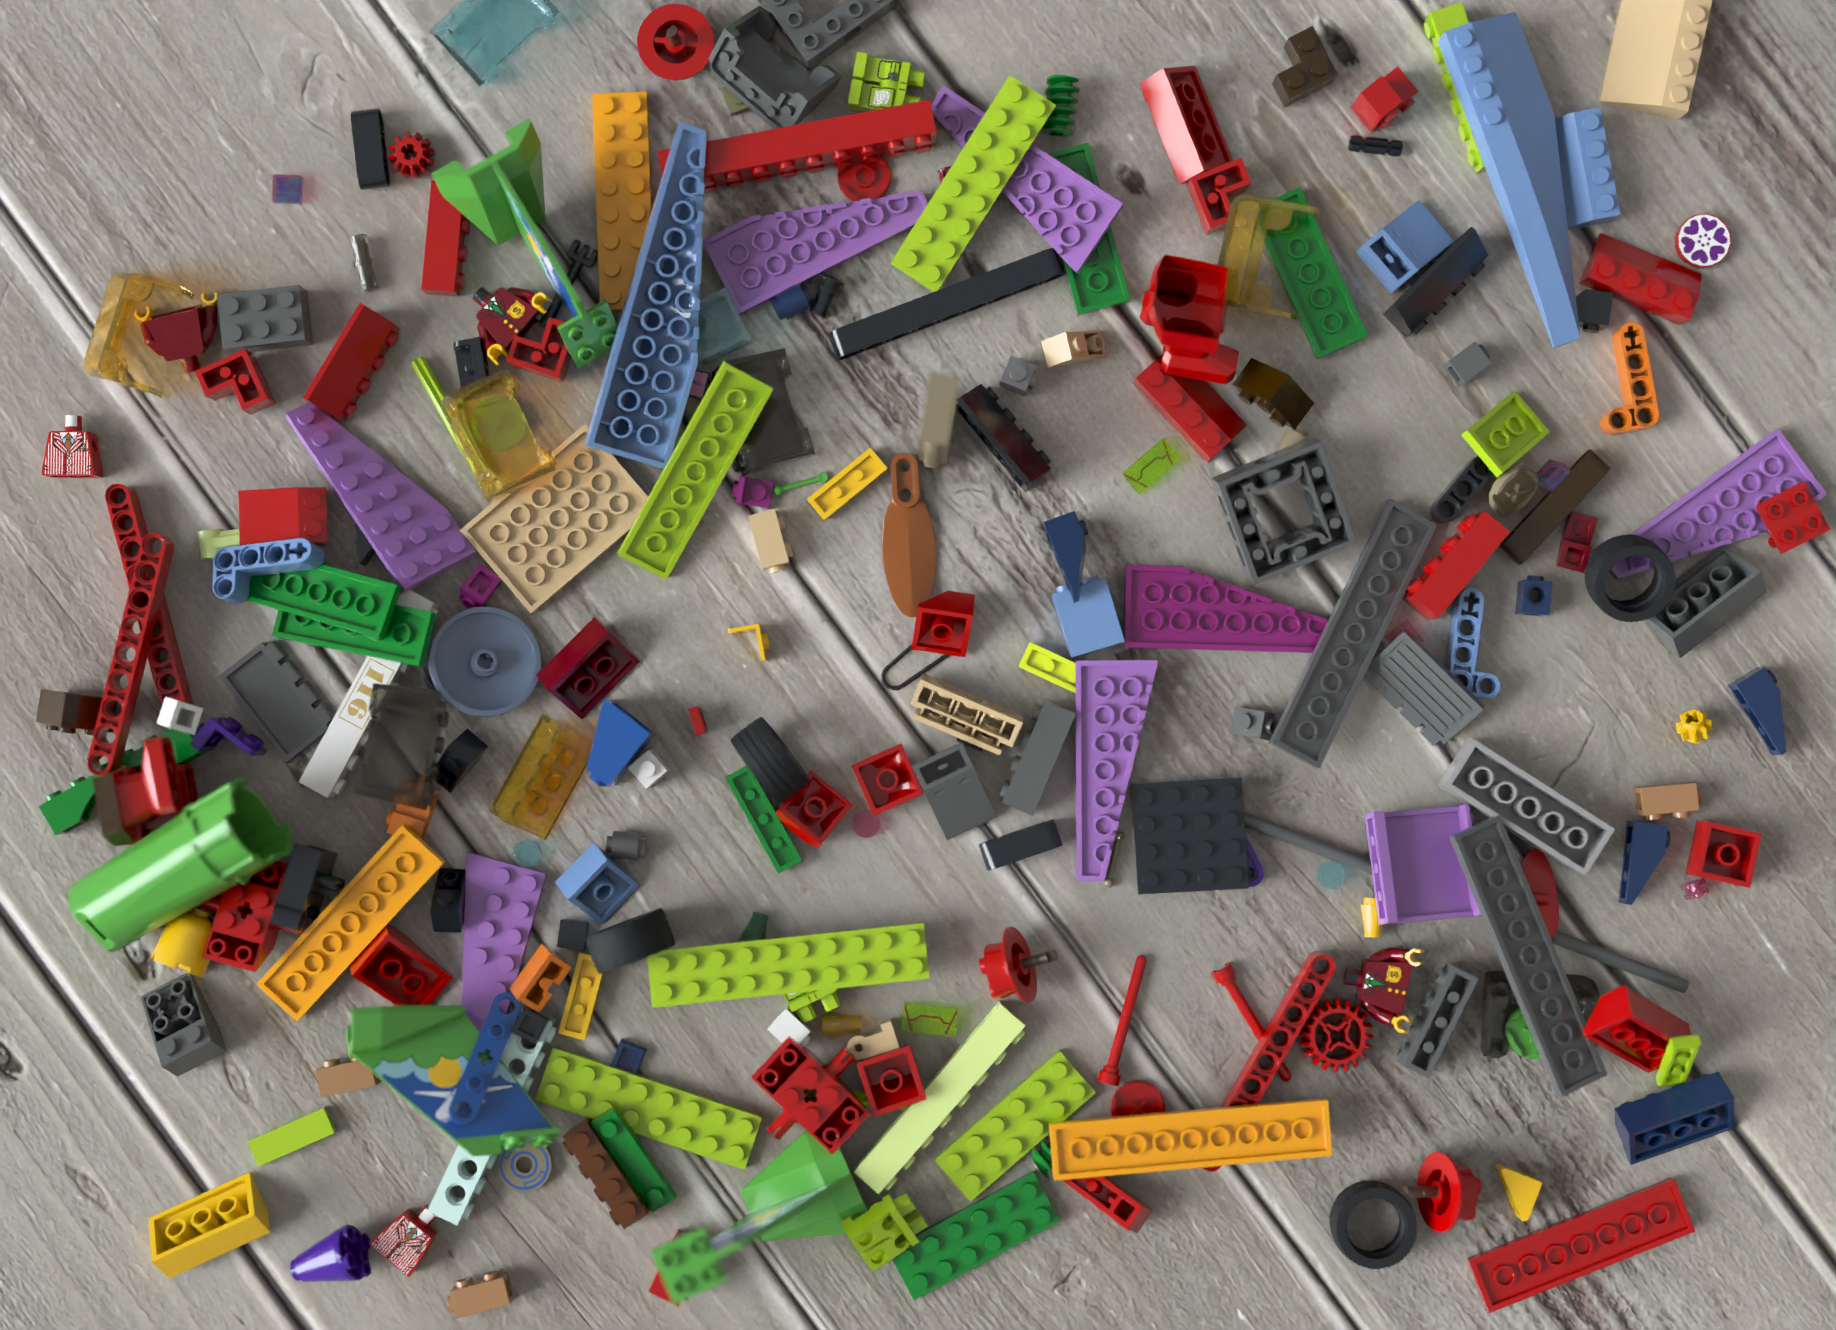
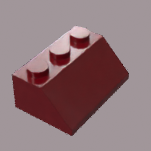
M594 617L536 676L552 695L579 718L583 719L640 661L610 630Z

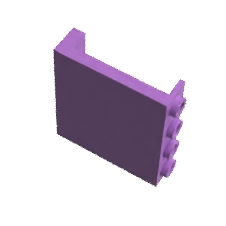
M1469 804L1394 812L1374 811L1365 815L1379 925L1481 915L1449 839V836L1474 825V815L1469 808Z

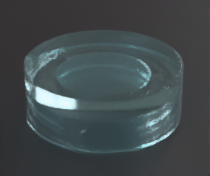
M521 841L513 849V859L521 867L529 868L535 866L541 859L542 851L535 841Z
M1324 862L1317 869V881L1327 889H1336L1343 884L1345 871L1336 862Z

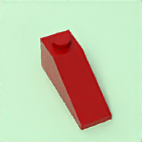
M1106 1176L1066 1179L1063 1181L1128 1231L1138 1233L1153 1209Z

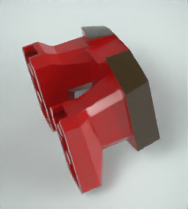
M170 737L144 740L141 773H138L135 766H123L109 774L92 778L102 835L113 846L135 844L183 813L187 805L192 802L195 804L199 801L194 770L191 764L176 765Z

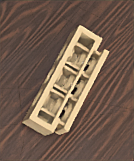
M924 673L910 705L917 707L913 719L997 755L1001 754L1003 744L1013 747L1024 720V715ZM932 711L939 713L940 716L933 714ZM957 722L965 724V727H962L961 725L957 724ZM984 732V733H986V734H988V735H991V736H990V737H986V736H983L982 733Z

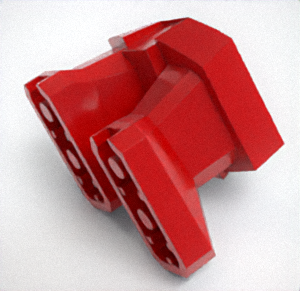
M1166 254L1155 265L1149 290L1145 291L1143 295L1140 319L1145 325L1154 327L1160 343L1164 345L1160 368L1166 374L1224 385L1233 381L1237 370L1239 351L1219 343L1220 335L1224 333L1228 305L1226 295L1227 267Z

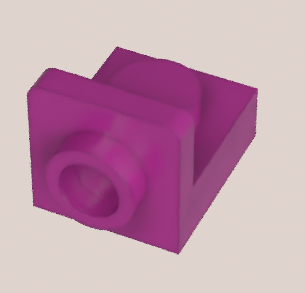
M740 475L739 481H734L732 497H737L736 502L739 505L770 509L774 481Z
M478 564L460 587L459 599L468 609L485 607L486 602L502 583V579L491 570Z

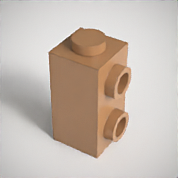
M1686 782L1633 787L1636 815H1645L1646 820L1663 819V814L1673 813V818L1689 817L1690 811H1698L1699 804L1702 802L1701 791L1697 788V783Z
M340 1058L323 1061L324 1066L315 1070L321 1097L368 1088L382 1082L379 1077L356 1058H351L350 1061L340 1062Z
M493 1270L484 1273L481 1279L473 1280L472 1277H466L456 1281V1285L449 1291L450 1295L447 1296V1302L450 1311H454L456 1319L510 1305L515 1297L508 1271L499 1273V1270Z

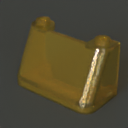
M508 369L445 395L441 402L445 418L488 503L556 470L554 467L556 460L551 450L546 451L544 447H539L516 399L518 395L517 390H520V385L515 375H510Z

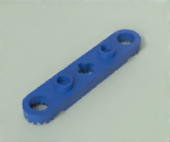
M511 992L500 993L494 999L455 1091L448 1114L453 1123L464 1126L470 1124L476 1118L518 1017L521 1002ZM503 999L513 1002V1012L510 1014L502 1013L499 1009V1002ZM488 1051L490 1053L489 1058L493 1059L492 1063L487 1062L485 1066L481 1065V1059L477 1055ZM459 1103H465L470 1106L471 1114L468 1118L462 1119L456 1115L455 1108Z

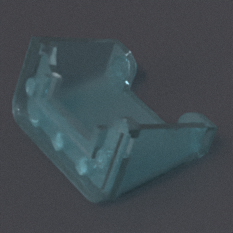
M461 0L429 31V34L478 86L482 84L487 86L498 76L495 72L498 69L497 66L536 29L539 30L542 27L545 30L549 29L557 21L555 16L559 13V10L550 0Z

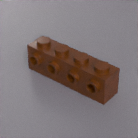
M587 1117L562 1136L565 1140L563 1142L564 1148L569 1155L576 1156L580 1162L578 1165L580 1172L586 1179L590 1178L595 1185L594 1192L601 1202L605 1201L611 1209L609 1211L611 1219L617 1226L621 1224L625 1230L646 1216L650 1209L591 1125L592 1119Z

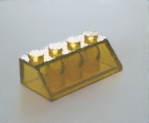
M542 714L489 811L505 823L546 840L588 764L593 740L567 725Z

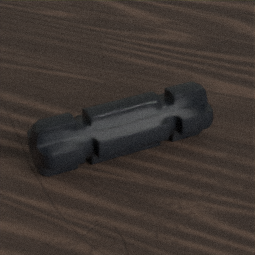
M1352 135L1348 142V150L1353 152L1363 150V153L1379 155L1388 153L1389 156L1398 157L1403 149V142L1401 140H1391L1388 142V139L1366 137L1362 139V136Z

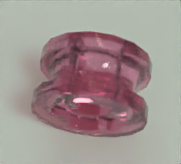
M1696 879L1682 884L1680 888L1686 892L1684 899H1695L1709 893L1708 888L1704 887L1705 879Z

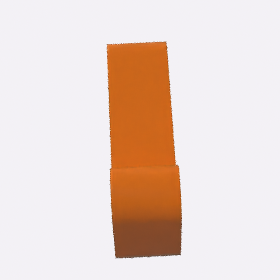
M1628 322L1617 328L1612 335L1624 406L1610 410L1601 417L1600 427L1608 435L1641 431L1655 425L1659 419V409L1645 333L1640 324ZM1624 333L1631 335L1632 339L1625 338ZM1633 347L1635 348V349L1630 350V351H1628V352L1626 351L1627 348H1629V349H1631V348H1633ZM1629 357H1633L1637 360V369H1633L1629 366ZM1634 384H1639L1642 387V396L1634 393ZM1639 410L1647 414V423L1639 420ZM1612 415L1620 418V428L1612 425Z

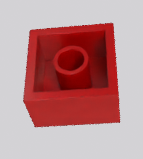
M1697 820L1685 874L1750 888L1762 834Z

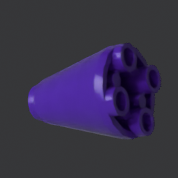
M352 1225L342 1226L297 1255L290 1263L291 1274L296 1281L301 1280L303 1282L361 1280L371 1274L368 1250L371 1247L369 1244L370 1238L366 1233L361 1234Z

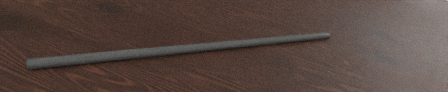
M1244 812L1245 827L1372 875L1370 859ZM1557 931L1552 938V942L1555 945L1681 993H1685L1688 988L1689 981L1565 933Z

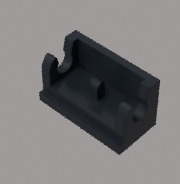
M474 337L455 341L453 346L462 399L493 395L486 350L482 346L481 338Z

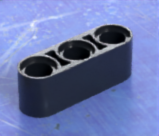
M376 108L351 111V126L359 186L361 190L389 187L390 175L381 110Z
M1479 456L1466 463L1432 504L1430 515L1435 522L1444 524L1456 519L1492 477V471ZM1476 462L1484 464L1486 468L1484 475H1479L1475 471ZM1459 482L1466 484L1468 487L1467 496H1462L1458 493L1457 485ZM1442 503L1450 507L1451 514L1449 517L1441 515L1439 508Z
M1051 819L978 845L986 869L989 871L1055 849L1063 844L1055 821Z

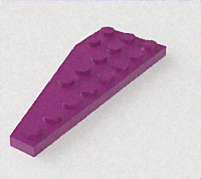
M1126 565L1125 642L1123 648L1313 653L1328 622L1325 618L1306 613L1292 606L1284 605L1270 598L1221 582L1182 566Z

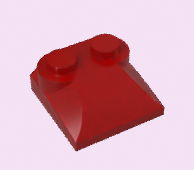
M902 743L851 765L873 816L924 794Z
M810 770L807 774L810 782L792 797L788 798L776 811V814L780 821L807 844L818 848L853 804Z

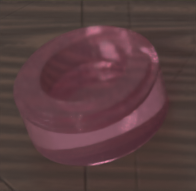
M870 810L860 811L854 817L853 829L860 837L869 838L879 831L880 819L877 815L873 816Z

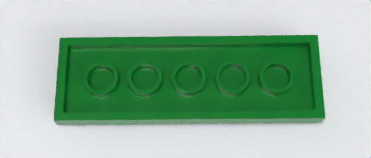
M1088 143L1047 153L1100 188ZM1111 226L1079 274L1062 258L1077 316L1131 301Z
M1296 188L1250 209L1249 213L1316 359L1318 360L1368 337V333L1301 188Z
M321 564L318 568L312 570L250 577L249 595L246 601L384 640L402 587Z
M396 605L385 639L381 640L278 610L272 636L423 668L437 614L431 611Z
M1033 1170L916 1234L919 1243L913 1247L910 1244L905 1251L892 1260L913 1300H916L1060 1222V1219Z

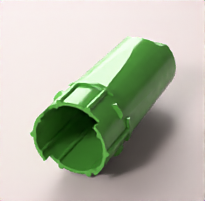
M238 778L208 796H202L200 801L195 804L193 802L185 807L183 813L76 881L69 891L71 913L107 951H118L237 883L244 884L248 882L252 875L292 852L289 825L284 823L278 827L273 811L269 810L262 799L252 791L250 786H243V784L248 782V779Z

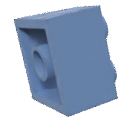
M594 842L555 881L570 902L601 925L640 886L617 861L611 858L607 852Z

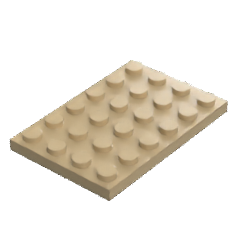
M586 423L460 529L462 534L531 614L536 612L630 531L648 498L647 494L611 453L584 446L589 429Z

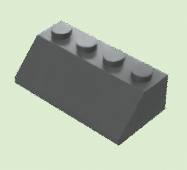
M1726 545L1720 546L1675 581L1676 585L1671 596L1672 598L1666 604V607L1661 612H1658L1657 615L1644 621L1660 642L1681 658L1767 593L1761 571Z

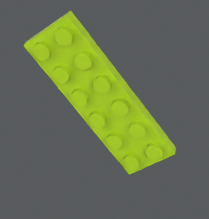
M1058 1050L938 1154L934 1160L971 1202L1050 1133L1049 1122L1064 1121L1096 1092L1063 1053Z

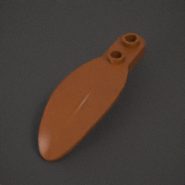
M900 453L891 462L892 499L884 518L882 555L887 583L895 604L905 616L914 618L917 615L918 604L931 598L936 571V544L929 512L920 497L917 460L909 453ZM902 461H906L910 465L907 472H902L899 469V464ZM903 489L911 491L909 499L901 497L900 493Z

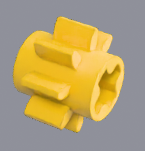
M1694 709L1680 714L1681 722L1676 723L1677 733L1681 734L1683 742L1687 740L1694 744L1700 743L1708 739V731L1713 730L1712 721L1707 719L1706 712L1701 713Z

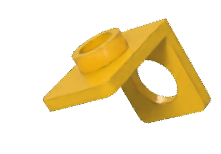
M760 624L728 629L729 634L756 630L761 661H767L765 650L770 649L768 634L762 633Z

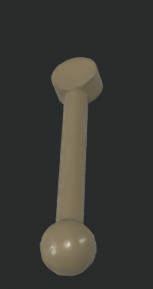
M1117 831L1115 835V846L1108 876L1103 881L1104 886L1107 888H1111L1114 885L1112 878L1120 844L1124 839V832Z

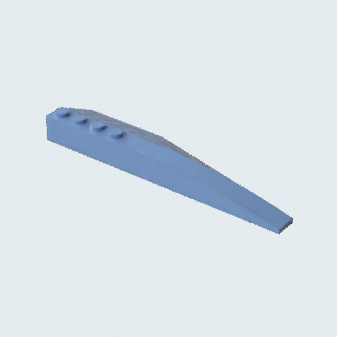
M1516 12L1473 21L1445 31L1438 40L1439 47L1552 347L1554 349L1580 339L1555 115Z
M682 122L678 123L584 443V446L663 469L672 455L698 365L706 130Z

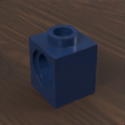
M1528 575L1527 580L1518 581L1515 614L1541 617L1550 615L1552 582H1545L1543 576ZM1531 588L1536 589L1539 593V600L1536 603L1529 599L1528 594Z

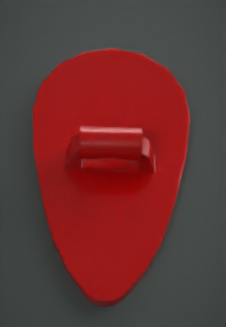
M1532 849L1524 856L1520 865L1552 939L1557 933L1559 926V903L1555 879L1544 853L1538 849Z

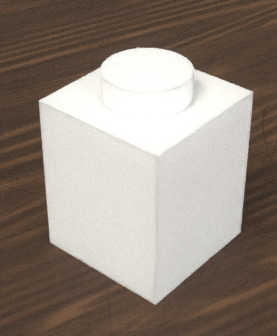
M165 697L156 723L195 735L204 708Z
M648 750L628 767L646 789L651 788L670 771L653 750Z
M788 1006L767 1028L781 1043L790 1036L805 1046L811 1039L808 1034L812 1028L803 1023L798 1015L792 1012Z

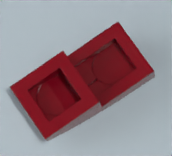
M1572 511L1567 516L1556 566L1584 573L1592 549L1590 542L1598 521L1597 517Z

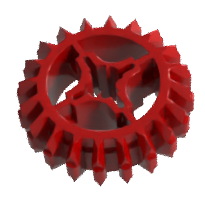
M1334 997L1333 1005H1331L1328 998H1324V1007L1321 1008L1316 1003L1314 1007L1316 1012L1314 1014L1311 1012L1309 1022L1306 1021L1304 1024L1307 1029L1299 1032V1036L1307 1037V1039L1300 1041L1299 1045L1301 1047H1309L1305 1050L1304 1055L1306 1057L1313 1056L1311 1060L1313 1065L1316 1066L1321 1062V1069L1326 1071L1331 1064V1070L1337 1073L1339 1064H1341L1342 1069L1346 1072L1349 1071L1348 1062L1357 1067L1359 1066L1358 1061L1355 1059L1357 1056L1364 1060L1367 1058L1362 1050L1363 1048L1367 1050L1372 1049V1046L1365 1041L1366 1039H1374V1035L1365 1032V1030L1371 1029L1373 1025L1370 1022L1362 1023L1367 1019L1368 1014L1366 1012L1358 1014L1361 1007L1358 1004L1351 1007V1000L1345 999L1341 1006L1339 997ZM1332 1013L1346 1014L1343 1019L1340 1018L1335 1023H1327L1323 1020L1325 1016ZM1352 1021H1354L1357 1030L1355 1043L1348 1037ZM1317 1026L1324 1033V1038L1321 1042L1322 1046L1319 1049L1315 1042ZM1326 1027H1329L1330 1029L1335 1031H1339L1341 1029V1031L1338 1033L1341 1034V1038H1343L1346 1042L1344 1043L1340 1039L1337 1040L1336 1038H1333L1331 1040L1330 1038H1332L1333 1036L1330 1035L1331 1032L1327 1030ZM1338 1046H1344L1349 1050L1340 1056L1326 1055L1328 1051L1332 1052Z

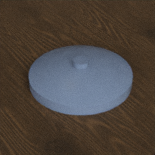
M474 607L457 613L442 625L431 644L428 666L435 689L450 706L464 714L475 717H495L514 710L532 693L538 681L536 674L541 670V655L533 633L518 617L498 608Z

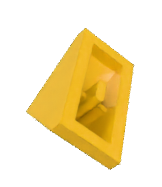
M1502 1164L1494 1165L1516 1217L1523 1222L1529 1220L1542 1182L1535 1177Z

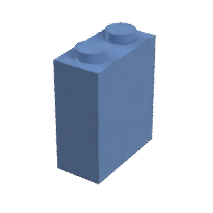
M1097 575L1082 580L1083 585H1081L1080 599L1075 603L1067 585L1057 587V593L1051 595L1070 658L1125 642L1106 578L1099 580Z

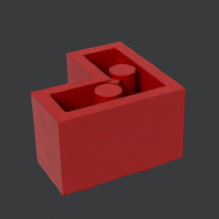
M1397 66L1385 77H1379L1363 90L1350 108L1370 132H1373L1377 127L1383 130L1400 113L1398 110L1404 113L1415 103L1413 98L1418 93V90Z
M1242 158L1192 176L1188 180L1186 186L1206 235L1232 226L1236 219L1228 198L1247 191L1251 185Z
M549 317L541 343L514 335L506 362L511 367L563 383L571 356L557 327L565 322Z
M247 349L238 351L195 371L205 396L214 401L235 393L241 409L251 415L276 404L255 355Z

